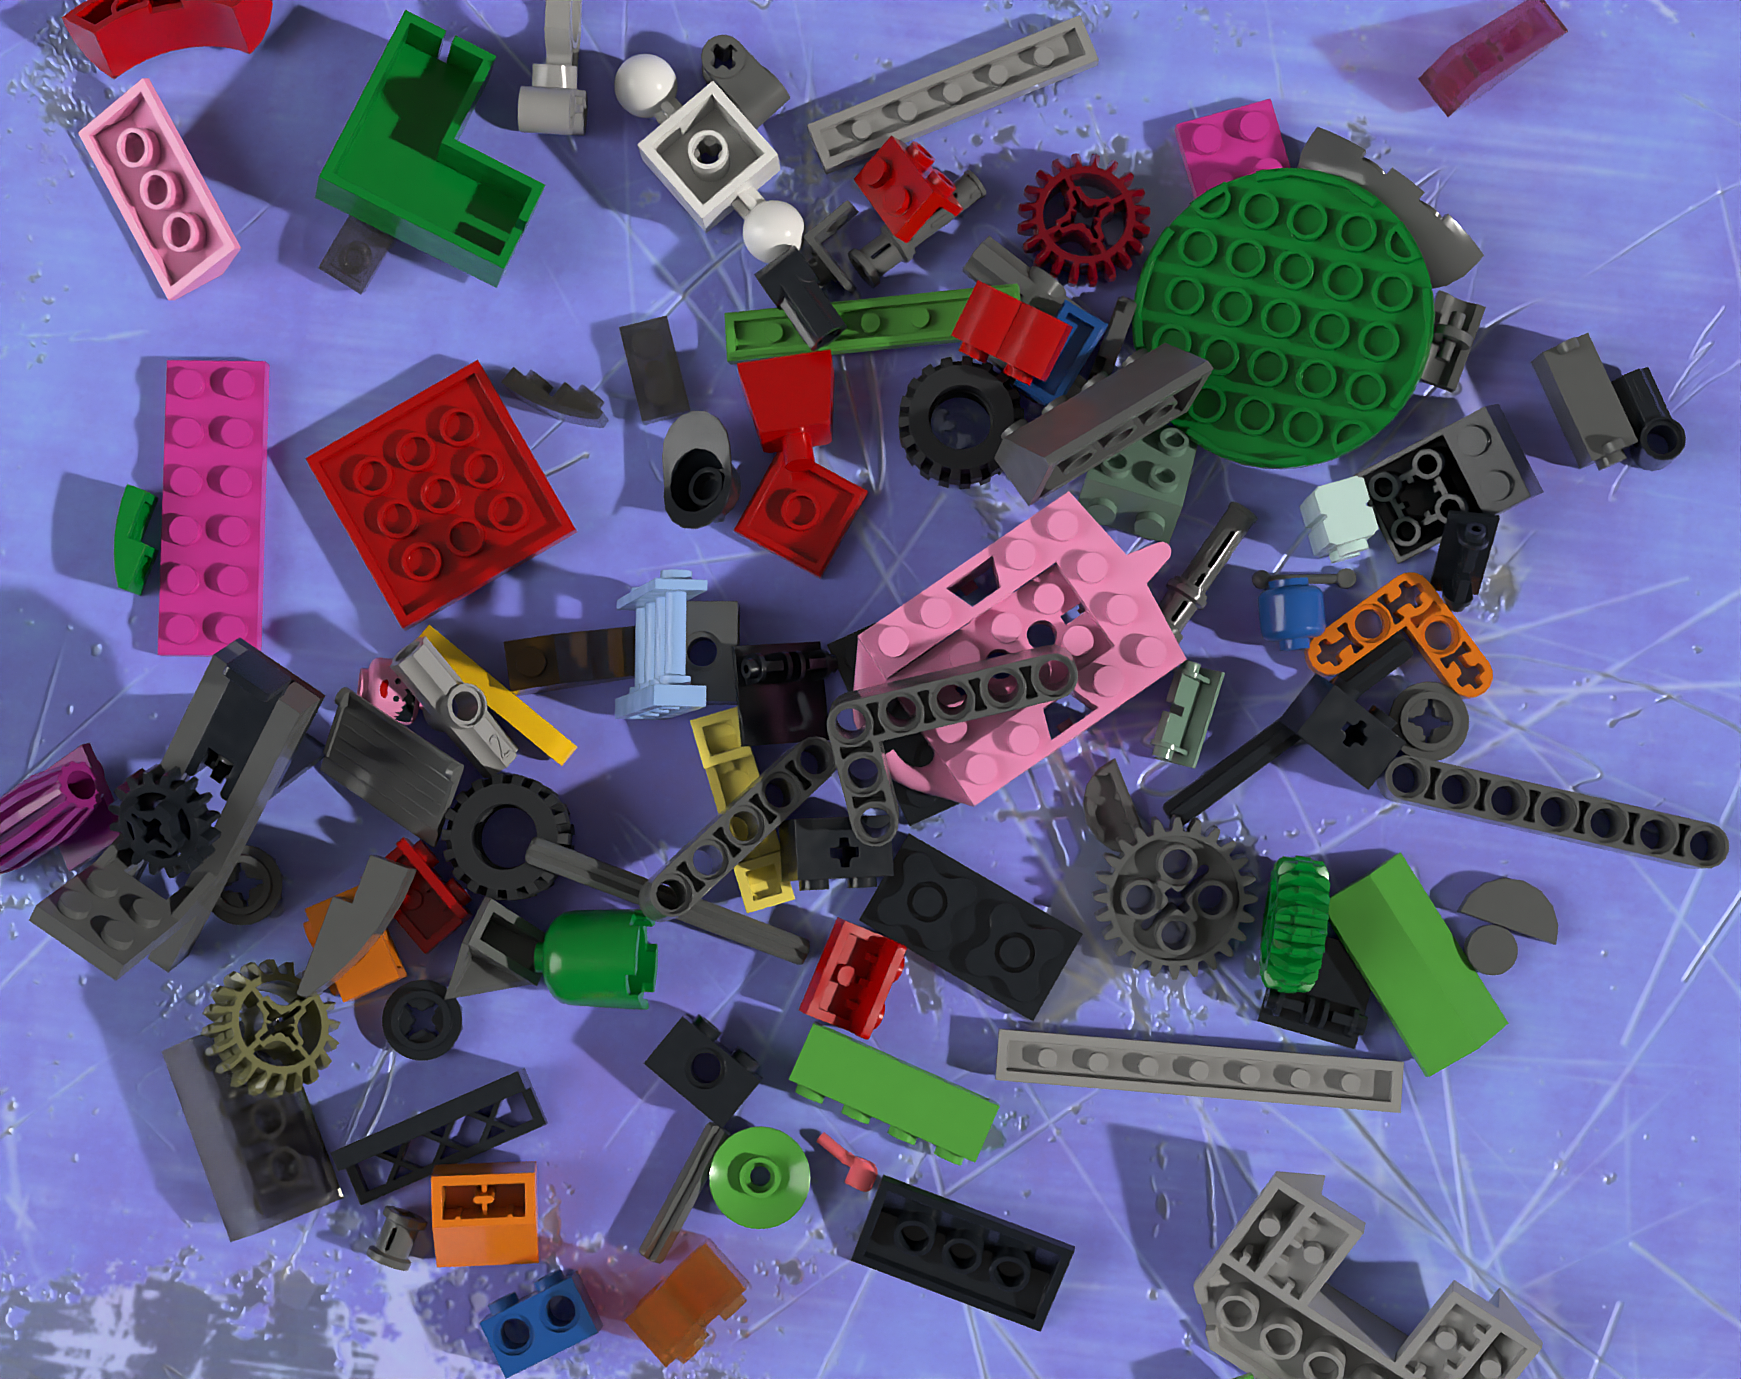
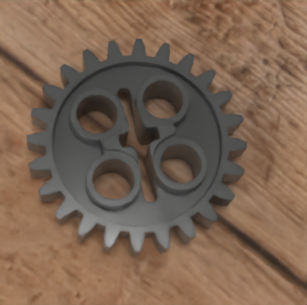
M1177 814L1172 815L1169 828H1163V825L1155 816L1151 819V832L1146 834L1137 824H1134L1132 826L1135 836L1133 842L1129 843L1119 836L1116 838L1117 844L1122 850L1119 856L1106 852L1103 854L1104 859L1112 866L1110 872H1095V877L1100 882L1106 884V889L1092 892V897L1095 901L1106 903V907L1099 909L1094 915L1097 921H1111V924L1101 932L1104 939L1111 940L1120 937L1113 949L1116 955L1120 957L1132 950L1133 952L1130 957L1132 968L1137 969L1145 960H1148V970L1153 977L1157 976L1162 965L1167 966L1172 980H1177L1180 966L1185 965L1192 976L1197 977L1198 962L1203 960L1209 967L1215 970L1217 968L1215 953L1220 951L1224 955L1232 957L1234 954L1227 942L1231 938L1239 941L1247 939L1238 928L1239 922L1251 923L1255 920L1252 914L1243 908L1246 904L1257 902L1258 897L1252 892L1245 891L1243 887L1256 881V878L1252 873L1238 871L1249 861L1244 854H1236L1230 857L1229 855L1234 850L1236 842L1229 837L1217 844L1220 829L1214 824L1204 834H1201V821L1197 817H1193L1187 829H1185ZM1172 850H1184L1188 857L1184 869L1177 873L1164 871L1163 861L1165 856ZM1201 865H1207V872L1189 884L1188 882L1196 874L1197 869ZM1137 885L1150 887L1152 892L1151 899L1145 906L1133 908L1127 905L1126 898L1131 888ZM1211 885L1221 887L1222 898L1218 905L1208 909L1199 906L1198 897L1202 889ZM1171 887L1177 892L1181 891V895L1184 898L1183 903L1179 906L1173 902L1168 903L1169 900L1165 892ZM1159 910H1162L1155 917V919L1153 920V924L1149 928L1143 929L1141 927V924L1145 919L1150 918L1151 916L1155 915ZM1176 920L1186 924L1185 935L1180 941L1167 943L1162 940L1161 934L1166 924Z

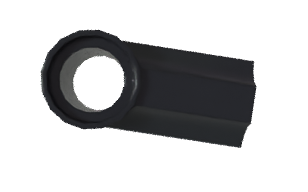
M795 245L754 274L780 311L784 310L796 331L813 352L834 342L847 328L843 319L819 287L818 283L821 281Z
M1649 367L1639 368L1611 381V384L1638 440L1637 443L1630 446L1631 458L1639 467L1655 471L1669 465L1682 452L1685 447L1686 435L1680 423L1672 419ZM1649 434H1657L1665 439L1668 445V452L1666 454H1658L1651 450L1647 442Z

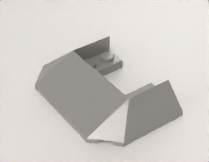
M1276 1171L1194 1281L1193 1287L1197 1302L1201 1304L1206 1322L1205 1333L1210 1350L1246 1373L1251 1372L1255 1379H1517L1542 1349L1543 1345L1541 1339L1501 1288L1496 1291L1489 1301H1486L1453 1280L1408 1336L1327 1284L1326 1281L1364 1234L1366 1223L1322 1195L1325 1175Z

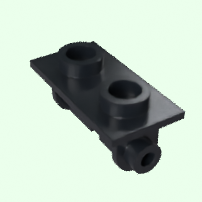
M1448 511L1430 584L1436 591H1442V598L1445 604L1453 612L1463 611L1465 607L1472 603L1473 594H1479L1500 520L1499 515Z

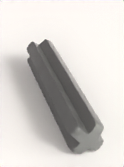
M709 1122L705 1126L639 1248V1253L646 1259L658 1264L665 1260L709 1178L710 1166L716 1151L731 1136V1133L723 1127L721 1129L714 1122Z

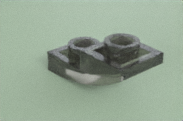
M349 215L318 268L359 294H362L366 291L386 254L394 247L398 239Z
M514 367L501 382L507 391L519 400L556 419L595 428H604L609 421L605 413L600 409L605 402L583 384L575 390L564 382L552 397L549 394L554 387L540 375L530 370L525 376Z

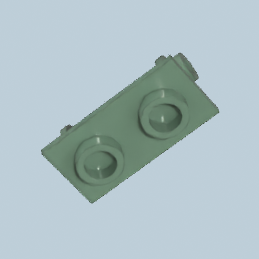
M1185 660L1180 664L1179 668L1173 669L1172 673H1174L1166 699L1172 705L1169 712L1162 711L1155 737L1151 739L1150 744L1154 746L1152 755L1155 756V759L1195 769L1225 673L1201 668L1200 664Z

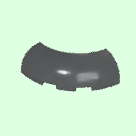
M1317 127L1301 152L1297 168L1316 170L1339 176L1375 195L1403 222L1414 238L1425 261L1432 289L1447 286L1464 277L1481 260L1484 254L1465 230L1449 214H1445L1442 217L1433 207L1419 200L1425 193L1422 189L1393 167L1386 174L1376 163L1364 157L1366 150L1333 132Z

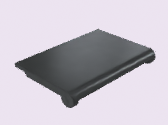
M342 688L335 697V704L338 707L323 750L324 759L320 770L433 848L436 847L446 821L445 815L452 804L464 765L349 688Z

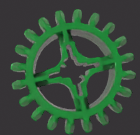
M1295 855V857L1282 856L1274 864L1265 898L1259 948L1260 976L1265 987L1274 988L1278 992L1286 993L1309 992L1318 979L1319 969L1322 965V956L1325 952L1327 925L1330 916L1329 903L1331 899L1329 897V872L1323 861L1311 860V857Z

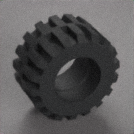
M962 356V361L952 362V357L941 359L940 365L934 368L931 364L923 368L922 375L918 379L913 378L908 384L907 393L905 396H902L900 403L899 439L911 466L916 465L920 470V475L928 481L931 477L939 481V486L949 488V484L959 485V489H970L971 484L979 482L981 486L990 482L991 477L995 474L1000 475L1003 472L994 459L1003 440L1001 435L1013 423L1024 419V408L1020 406L1021 397L1017 388L1012 389L1009 384L1010 378L1003 371L998 374L993 370L994 364L987 361L982 363V365L973 363V358L970 356ZM952 398L971 399L979 403L990 417L988 436L982 443L969 449L948 447L933 434L931 418L934 410L941 403Z
M503 773L491 775V778L488 779L480 778L471 783L472 787L468 791L462 790L455 798L458 801L453 809L448 808L445 819L449 820L447 830L442 829L441 840L446 841L447 850L443 851L446 862H451L454 868L451 872L457 880L465 882L468 885L466 888L475 894H482L494 900L528 899L552 887L559 875L531 865L527 861L511 868L501 867L491 862L483 849L482 832L485 823L496 811L503 808H517L526 812L532 818L536 826L537 837L574 851L575 846L572 845V835H575L574 824L570 823L568 816L570 812L566 804L559 800V795L551 788L534 779L517 774L506 775Z

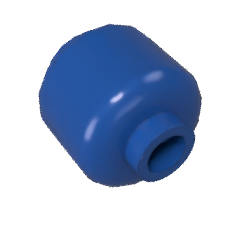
M1307 577L1269 581V589L1264 590L1258 596L1262 637L1270 642H1279L1280 651L1309 649V639L1319 637L1326 629L1321 589L1317 586L1309 585Z

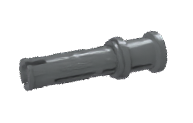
M970 170L965 171L961 177L953 182L956 186L953 195L963 207L960 213L980 198L982 199L986 196L983 184ZM939 206L908 243L895 237L885 224L880 228L881 234L860 250L853 248L847 253L848 258L860 277L874 289L880 284L881 276L901 261L908 263L912 260L913 255L916 254L915 247L947 225L956 216Z
M1230 502L1228 509L1204 541L1181 577L1175 576L1166 584L1168 591L1158 606L1178 644L1183 639L1182 630L1195 611L1203 610L1206 606L1208 598L1205 594L1228 562L1250 527L1257 521V517L1249 509L1237 502Z

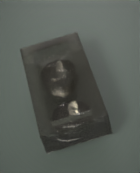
M667 315L619 327L643 424L647 425L691 412Z

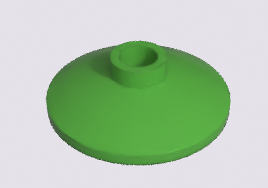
M764 1126L742 1129L727 1138L716 1151L709 1172L710 1190L718 1208L733 1222L751 1229L772 1228L791 1219L804 1204L811 1180L809 1163L800 1145L788 1134L778 1129ZM762 1166L768 1169L770 1180L767 1183L759 1185L753 1182L751 1171L755 1167Z

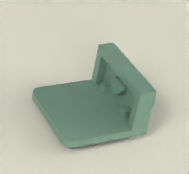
M1164 425L1087 471L1078 502L1099 525L1109 526L1146 539L1169 544L1183 507L1198 444L1190 440L1182 430Z

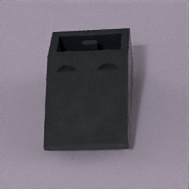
M1499 404L1485 406L1354 475L1364 478L1370 498L1367 504L1373 508L1377 524L1398 564L1440 544L1449 510L1500 515L1544 492Z

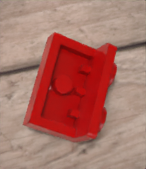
M891 135L853 180L892 234L903 242L908 243L939 206L955 216H958L963 207L953 195L956 186L943 173L932 168L931 165L935 162L934 157L919 143L913 141L908 146Z
M402 837L395 843L397 847L386 855L385 858L415 868L417 872L394 918L423 953L429 954L473 916L466 907L472 899L453 877L445 882L433 867L440 861L421 839L413 844L410 839Z
M837 917L799 1011L868 1040L873 1030L880 1025L884 1017V1003L892 983L896 982L902 974L907 947L888 937Z

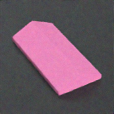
M142 78L81 129L78 134L167 299L176 300L222 275L241 247L150 79Z

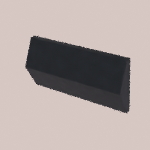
M883 1174L851 1261L1041 1332L1074 1254L1075 1246Z

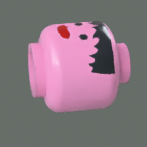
M375 658L370 663L368 669H360L357 694L401 724H412L417 717L418 710H423V705L391 669L392 659Z

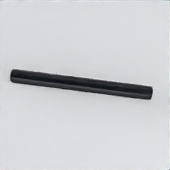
M1395 633L1337 676L1363 694L1408 661L1413 655V650L1402 635ZM1277 719L1165 802L1162 807L1164 813L1169 820H1171L1173 814H1177L1181 819L1182 826H1185L1193 817L1200 815L1301 740V738Z

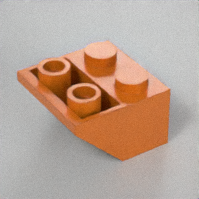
M537 1161L440 1164L434 1166L431 1175L432 1231L437 1267L539 1263Z

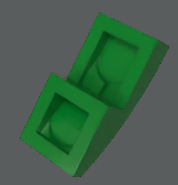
M127 484L116 521L114 566L118 587L141 596L159 550L142 543L159 498L143 489Z

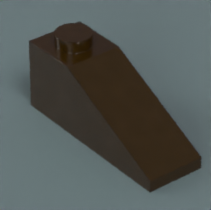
M635 626L558 633L503 642L510 691L518 696L635 678Z

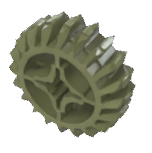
M266 959L259 964V967L255 962H250L240 968V973L235 971L229 973L223 980L225 986L220 985L211 992L210 996L216 1004L208 1005L202 1013L214 1022L203 1027L200 1034L214 1038L215 1044L206 1049L205 1055L214 1056L219 1054L222 1062L217 1065L215 1073L222 1074L231 1070L233 1075L230 1087L237 1088L247 1082L248 1095L256 1096L265 1089L268 1098H276L282 1095L284 1090L287 1094H294L302 1090L303 1083L309 1085L315 1082L319 1077L318 1070H323L330 1065L332 1060L326 1052L336 1049L339 1044L337 1040L328 1034L338 1029L341 1023L334 1019H328L327 1012L334 1009L336 1002L327 1001L323 1003L319 995L307 998L297 995L305 970L295 976L293 962H285L277 967L274 959ZM259 991L276 994L289 1004L286 1006L278 1005L268 995L263 997ZM239 1017L242 1019L245 1027L243 1038L239 1028ZM282 1017V1020L274 1026L276 1032L260 1040V1037L268 1031L267 1024ZM299 1020L302 1027V1038L298 1032L297 1025ZM255 1051L266 1052L274 1061L279 1059L284 1066L265 1063L253 1055Z

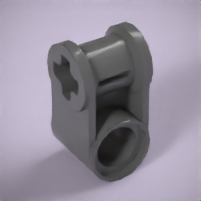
M728 35L714 36L704 45L701 60L702 75L706 84L708 85L714 81L756 130L790 99L787 90L776 76L762 66L734 37ZM719 58L720 61L726 62L731 58L732 68L729 70L726 66L722 65L716 69L715 59Z

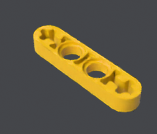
M428 625L419 637H427L464 683L476 685L482 690L486 697L487 705L558 764L563 766L578 748L431 625Z

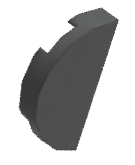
M1124 296L1118 298L1088 381L1103 371L1111 375L1137 306L1134 300Z
M1114 758L1098 768L1087 783L1082 805L1085 822L1096 840L1112 851L1121 853L1122 850L1118 846L1116 838L1119 836L1131 843L1135 840L1132 826L1137 824L1142 830L1143 827Z
M1499 878L1485 882L1469 892L1457 910L1459 913L1556 945L1558 922L1553 905L1541 890L1523 880Z

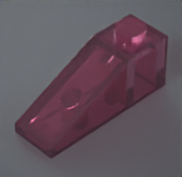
M1526 0L1450 46L1418 80L1445 115L1450 117L1477 100L1568 32V29L1545 0Z

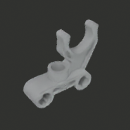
M546 0L544 26L547 54L546 64H533L532 86L520 87L518 98V127L520 132L584 136L586 133L588 115L587 92L577 89L582 0Z

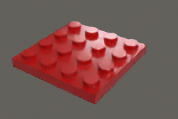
M478 360L305 458L400 626L405 631L578 532Z

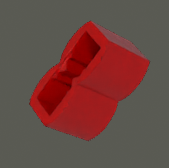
M977 280L951 336L962 341L958 351L983 363H986L989 355L994 356L1007 363L1003 373L1030 386L1034 377L1044 382L1047 381L1073 327Z

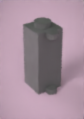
M1589 333L1568 339L1556 347L1542 352L1531 361L1579 468L1582 469L1595 463L1600 471L1627 459L1623 450L1637 443L1638 440Z

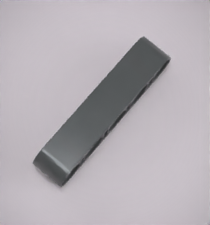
M817 736L808 737L781 755L644 883L638 897L639 907L643 914L653 921L665 922L689 911L832 776L837 767L831 743L825 738ZM803 751L811 753L816 758L818 764L816 774L808 773L801 765L800 758ZM767 784H773L781 790L783 803L780 808L768 802L765 795ZM732 817L742 819L747 825L748 836L745 841L736 839L730 832L729 824ZM696 850L706 852L712 859L713 867L709 875L701 874L695 868L693 856ZM660 884L669 885L676 893L677 901L672 910L664 908L657 900L656 892Z

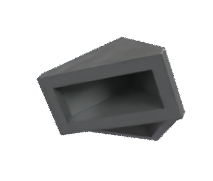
M484 897L462 941L444 1000L525 985L537 986L543 972H536L535 947L538 942H544L546 933L495 900Z

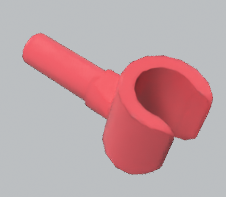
M823 1132L816 1142L841 1163L850 1167L844 1182L860 1191H870L878 1175L876 1165L869 1160L848 1152Z

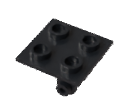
M820 641L731 646L741 747L799 743L808 737L816 736L830 740L827 731L828 712L824 679H827L830 674L836 673L838 669V660L835 654H829L827 650L821 649Z
M1326 936L1322 965L1313 988L1309 992L1286 993L1266 987L1257 1021L1355 1049L1359 1035L1363 1036L1366 1030L1368 1016H1365L1371 989L1341 941Z

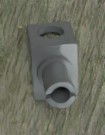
M848 200L803 237L813 248L811 252L813 258L808 261V264L821 281L818 283L819 287H824L831 280L835 283L839 281L847 291L852 293L857 287L822 245L825 240L858 214L859 211Z

